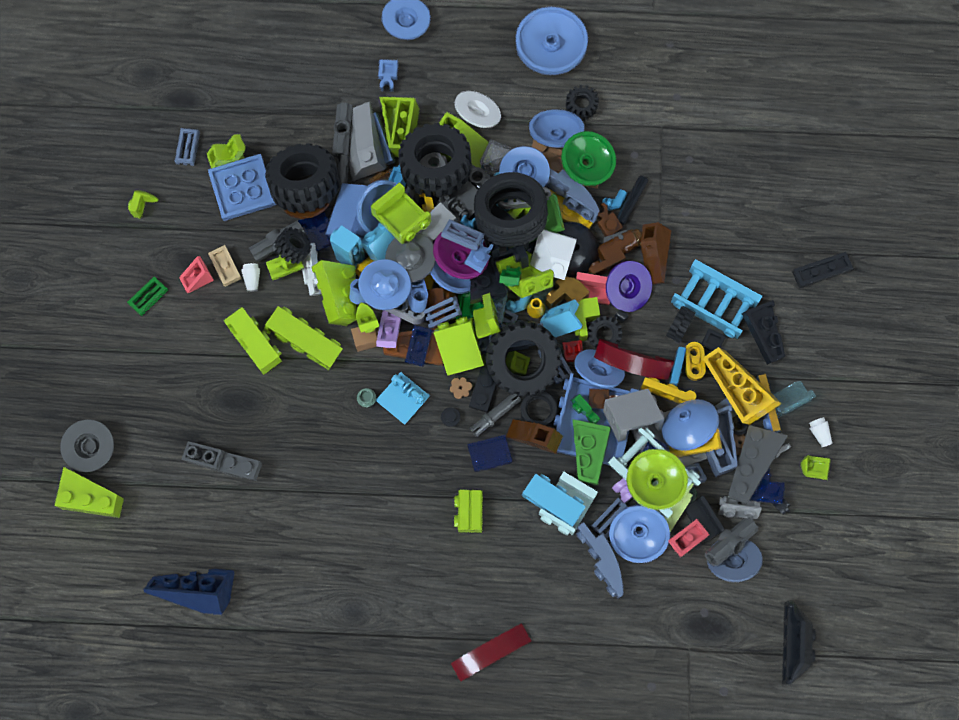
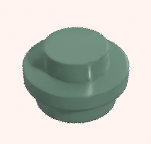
M362 389L357 395V401L362 407H371L376 401V394L372 389Z

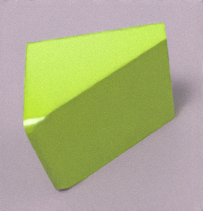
M516 351L508 352L505 360L507 368L512 373L522 376L526 375L530 358Z

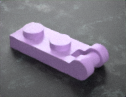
M383 310L376 340L377 347L396 348L402 318Z

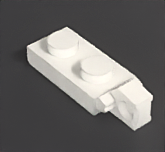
M310 243L312 245L311 252L302 261L304 269H302L305 285H308L310 296H320L322 293L317 287V277L311 268L318 263V255L315 243Z

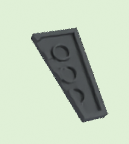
M749 425L728 494L729 499L748 504L763 476L787 440V435Z

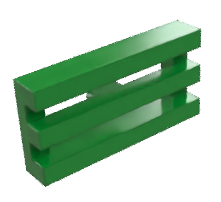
M154 276L127 303L140 316H143L168 289ZM154 284H157L150 292H148V293L144 296V298H143L138 304L135 305V303H136Z

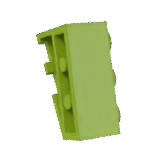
M380 97L388 146L393 156L399 157L398 153L401 142L406 140L405 136L409 132L413 133V129L417 128L420 108L415 98Z
M63 467L55 502L56 507L62 510L120 518L124 498Z

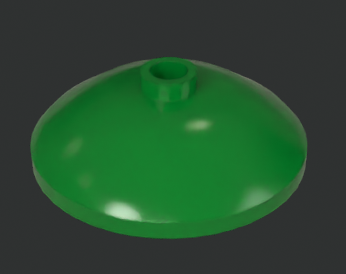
M584 131L574 134L567 140L562 149L561 161L565 172L572 180L582 185L595 186L605 182L612 175L616 166V155L612 145L606 138L594 132Z

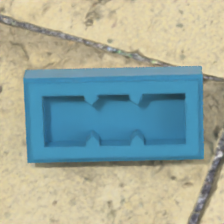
M678 347L671 369L669 384L675 386L678 385L686 349L684 347Z

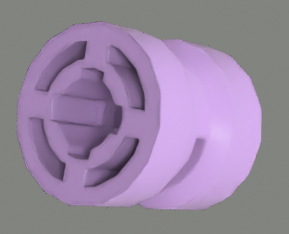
M624 478L612 487L615 493H621V500L624 504L633 498L628 490L627 481Z

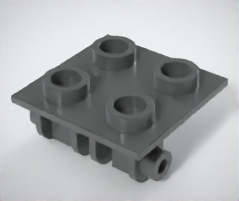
M467 181L466 184H462V188L458 191L453 190V194L448 196L443 194L436 203L443 204L460 223L464 215L467 216L468 220L474 214V198L478 189Z

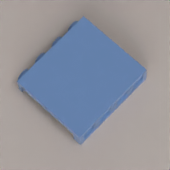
M571 373L569 379L565 378L563 390H566L565 397L561 396L558 408H562L560 415H556L554 426L557 427L556 431L563 435L557 452L576 457L573 419L589 422L585 415L578 414L572 408L573 403L570 400L580 394L588 403L589 389H609V395L617 396L639 390L631 388L630 391L615 387H600L586 380L575 378ZM592 408L593 412L600 418L596 424L611 427L603 409ZM611 428L603 464L609 465L608 462L613 457L618 459L624 455L629 431H627L626 439L618 442Z

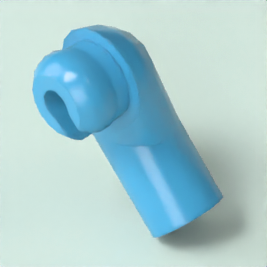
M619 190L614 199L606 197L602 200V203L607 205L608 210L620 208L627 196V192Z

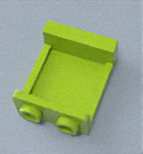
M400 182L371 205L372 215L401 244L413 240L416 233L421 229H426L431 222V213L428 211L424 212L405 193V187Z
M528 251L526 253L528 255L529 267L521 268L522 274L519 285L507 286L520 298L553 287V271L549 269L541 272L531 266L532 254ZM513 256L496 262L499 274H501L503 269H506L507 265H510V268L521 267L519 262H515Z
M462 317L452 324L444 322L437 325L438 328L434 331L447 376L478 368L486 363L485 355L481 353L475 334L473 318L467 319V317Z

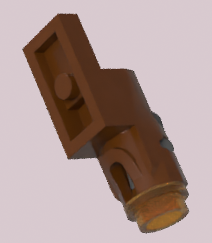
M631 229L604 237L603 244L598 248V256L601 262H594L590 266L588 274L602 276L610 272L619 263L624 262L626 259L625 255L640 246L642 236L638 229Z

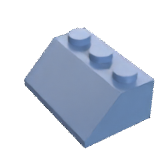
M341 184L325 235L331 236L332 232L335 229L338 230L342 225L360 237V240L364 239L367 232L358 223L356 206L361 193L367 186Z

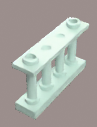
M642 428L638 430V433L642 436L621 458L616 459L613 457L608 462L625 480L628 471L626 469L627 463L647 441L656 449L665 450L653 439L655 435L647 428L645 430ZM686 469L688 477L687 488L691 483L698 486L701 483L698 480L700 477L692 469L690 471ZM655 480L652 484L658 485L657 480ZM671 508L658 510L666 518L673 513L670 510Z

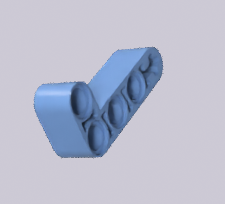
M359 279L353 280L350 284L349 299L355 304H360L361 302L365 304L366 302L359 292ZM424 279L411 283L410 293L407 297L410 309L416 313L423 312L427 306L428 291Z

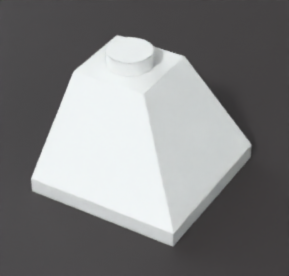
M543 229L541 234L538 235L530 265L541 272L551 269L553 277L565 280L577 239Z

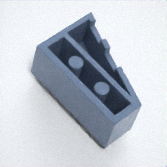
M731 405L717 410L719 415L717 429H719L722 449L705 452L715 477L733 471L737 467Z

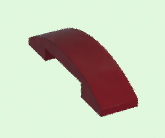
M599 339L594 358L615 368L656 379L668 380L674 364L672 360L659 356L652 358L619 348L618 344Z
M521 623L452 662L451 665L461 682L511 652L530 643L531 639Z

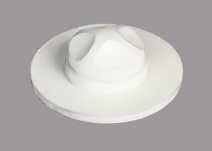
M465 91L460 93L455 99V108L458 114L472 125L481 128H491L496 126L501 119V112L498 106L481 93Z

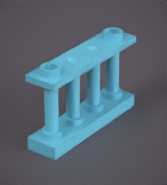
M695 259L689 270L693 276L681 296L675 293L671 302L678 309L684 306L696 312L695 316L724 331L726 336L738 339L743 331L738 328L743 319L742 313L747 311L749 307H756L762 296ZM703 279L708 282L709 286L698 305L687 299L698 280ZM720 288L725 291L726 295L716 312L712 314L704 308L715 289ZM736 297L742 301V305L730 324L721 319L732 298Z

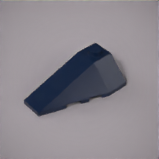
M210 569L208 573L197 574V571L190 572L187 576L180 577L177 574L154 576L143 590L144 593L201 613L222 615L230 603L234 570Z

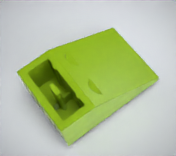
M446 112L439 122L440 125H450L451 129L456 128L460 131V134H464L470 145L472 165L480 168L494 146L461 119ZM440 153L441 156H445L448 162L451 161L452 158L450 156Z

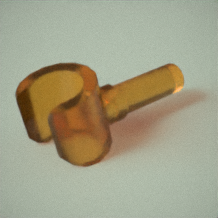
M385 164L386 169L380 171L369 181L373 183L384 175L390 176L392 169H388L391 165Z

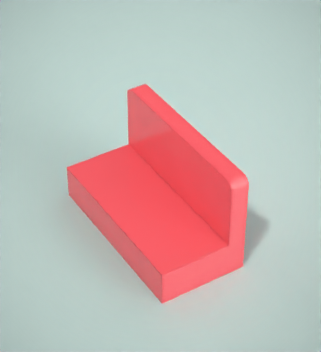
M577 272L576 279L590 291L588 298L597 297L599 304L610 305L606 294V281L608 277Z

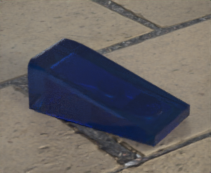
M414 325L405 359L406 363L424 367L434 332L433 329Z

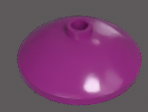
M442 232L437 236L433 245V255L437 264L444 272L459 279H472L484 272L488 262L481 273L464 264L472 249L441 237Z

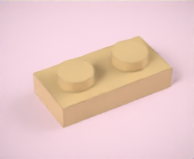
M225 245L208 253L225 287L242 279Z

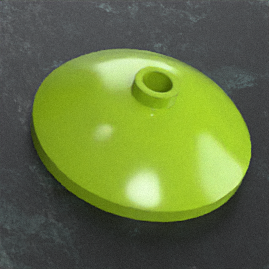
M660 449L647 450L639 454L631 462L626 476L627 487L631 496L640 505L651 510H665L676 505L683 498L688 485L687 472L682 462L672 453ZM656 479L658 485H653L651 480Z

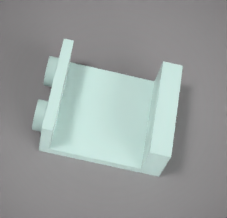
M563 472L557 485L567 490L566 494L572 498L576 496L584 502L583 505L586 506L585 510L573 527L543 509L540 510L539 515L546 524L551 525L553 523L558 526V530L561 533L573 535L598 492Z

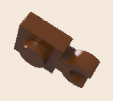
M601 203L602 212H599L597 217L600 220L596 223L604 236L607 237L623 227L614 212L608 214L607 205Z

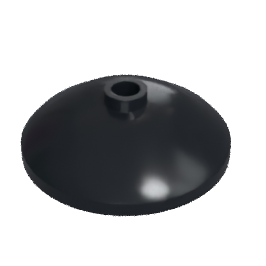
M564 222L565 230L557 233L577 239L575 245L578 247L577 251H573L566 277L576 278L577 272L588 273L590 266L597 261L599 255L598 242L594 234L586 226L577 222Z

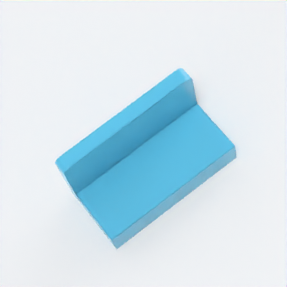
M574 299L546 310L540 323H543L544 327L555 338L581 329L582 323L575 315L579 307L578 302Z

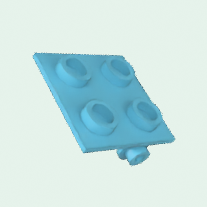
M400 372L392 377V382L376 399V402L405 425L430 395Z

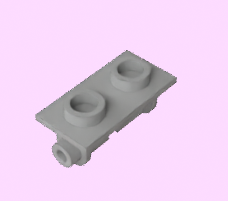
M724 496L719 499V505L721 506L718 515L758 519L762 507H760V502H757L756 499H750L748 504L743 502L738 504V501Z

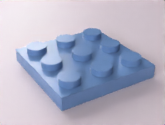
M261 154L208 169L223 221L277 205L273 201L265 178L266 168Z

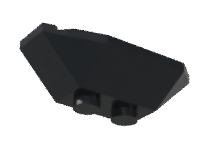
M793 601L784 602L782 685H791L815 661V650L812 649V641H815L816 631L813 629V623Z

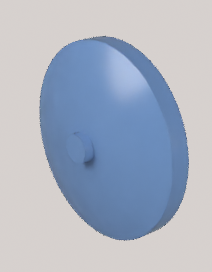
M545 7L535 10L522 20L517 29V53L526 66L538 73L558 75L568 72L581 62L586 53L588 43L586 28L582 21L568 10L557 7Z

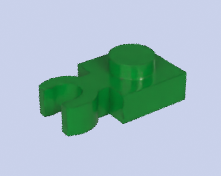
M507 265L506 269H503L500 274L499 283H504V285L510 287L519 285L522 274L520 271L521 267L510 268V265Z
M580 394L570 400L573 403L572 408L578 414L585 415L590 423L596 424L600 420L599 416L593 412L592 407Z

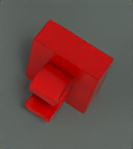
M582 340L562 343L566 363L575 362L576 356L583 351Z

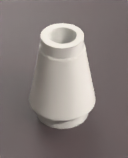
M244 264L241 271L247 292L258 291L260 276L258 264Z
M824 417L809 423L811 426L809 429L819 444H821V447L833 443L828 421H825Z

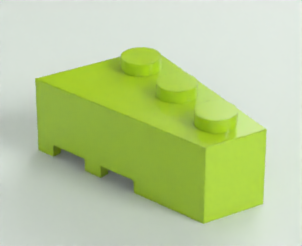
M324 260L319 261L311 268L313 273L315 272L317 287L318 290H321L323 296L322 303L329 324L347 326L356 321V304L349 299L350 284L353 280H356V268L354 265Z
M243 307L223 320L263 375L282 362L279 357L281 352L275 345L271 346L268 341L271 340L265 331L261 332L258 329L259 323L253 316L250 318Z

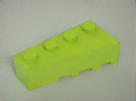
M278 306L265 324L264 331L267 334L275 333L274 335L277 337V340L282 343L290 342V346L294 350L302 354L306 352V356L329 370L343 349L340 347L341 344L332 338L329 340L324 337L325 334L321 330L309 327V323L303 318L299 317L297 319L292 316V312L286 307L280 308Z

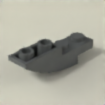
M189 441L181 459L213 471L252 481L257 480L262 466V462Z

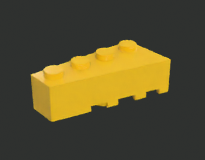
M718 347L703 357V360L742 423L750 425L782 404L726 350Z

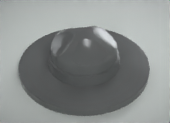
M416 233L413 240L407 241L404 244H401L395 238L389 244L385 259L395 261L405 268L411 283L427 277L436 263L433 255V243L421 233Z
M81 420L71 425L65 431L60 444L61 455L66 464L74 470L93 472L105 466L110 460L114 451V439L110 430L104 424L95 420Z

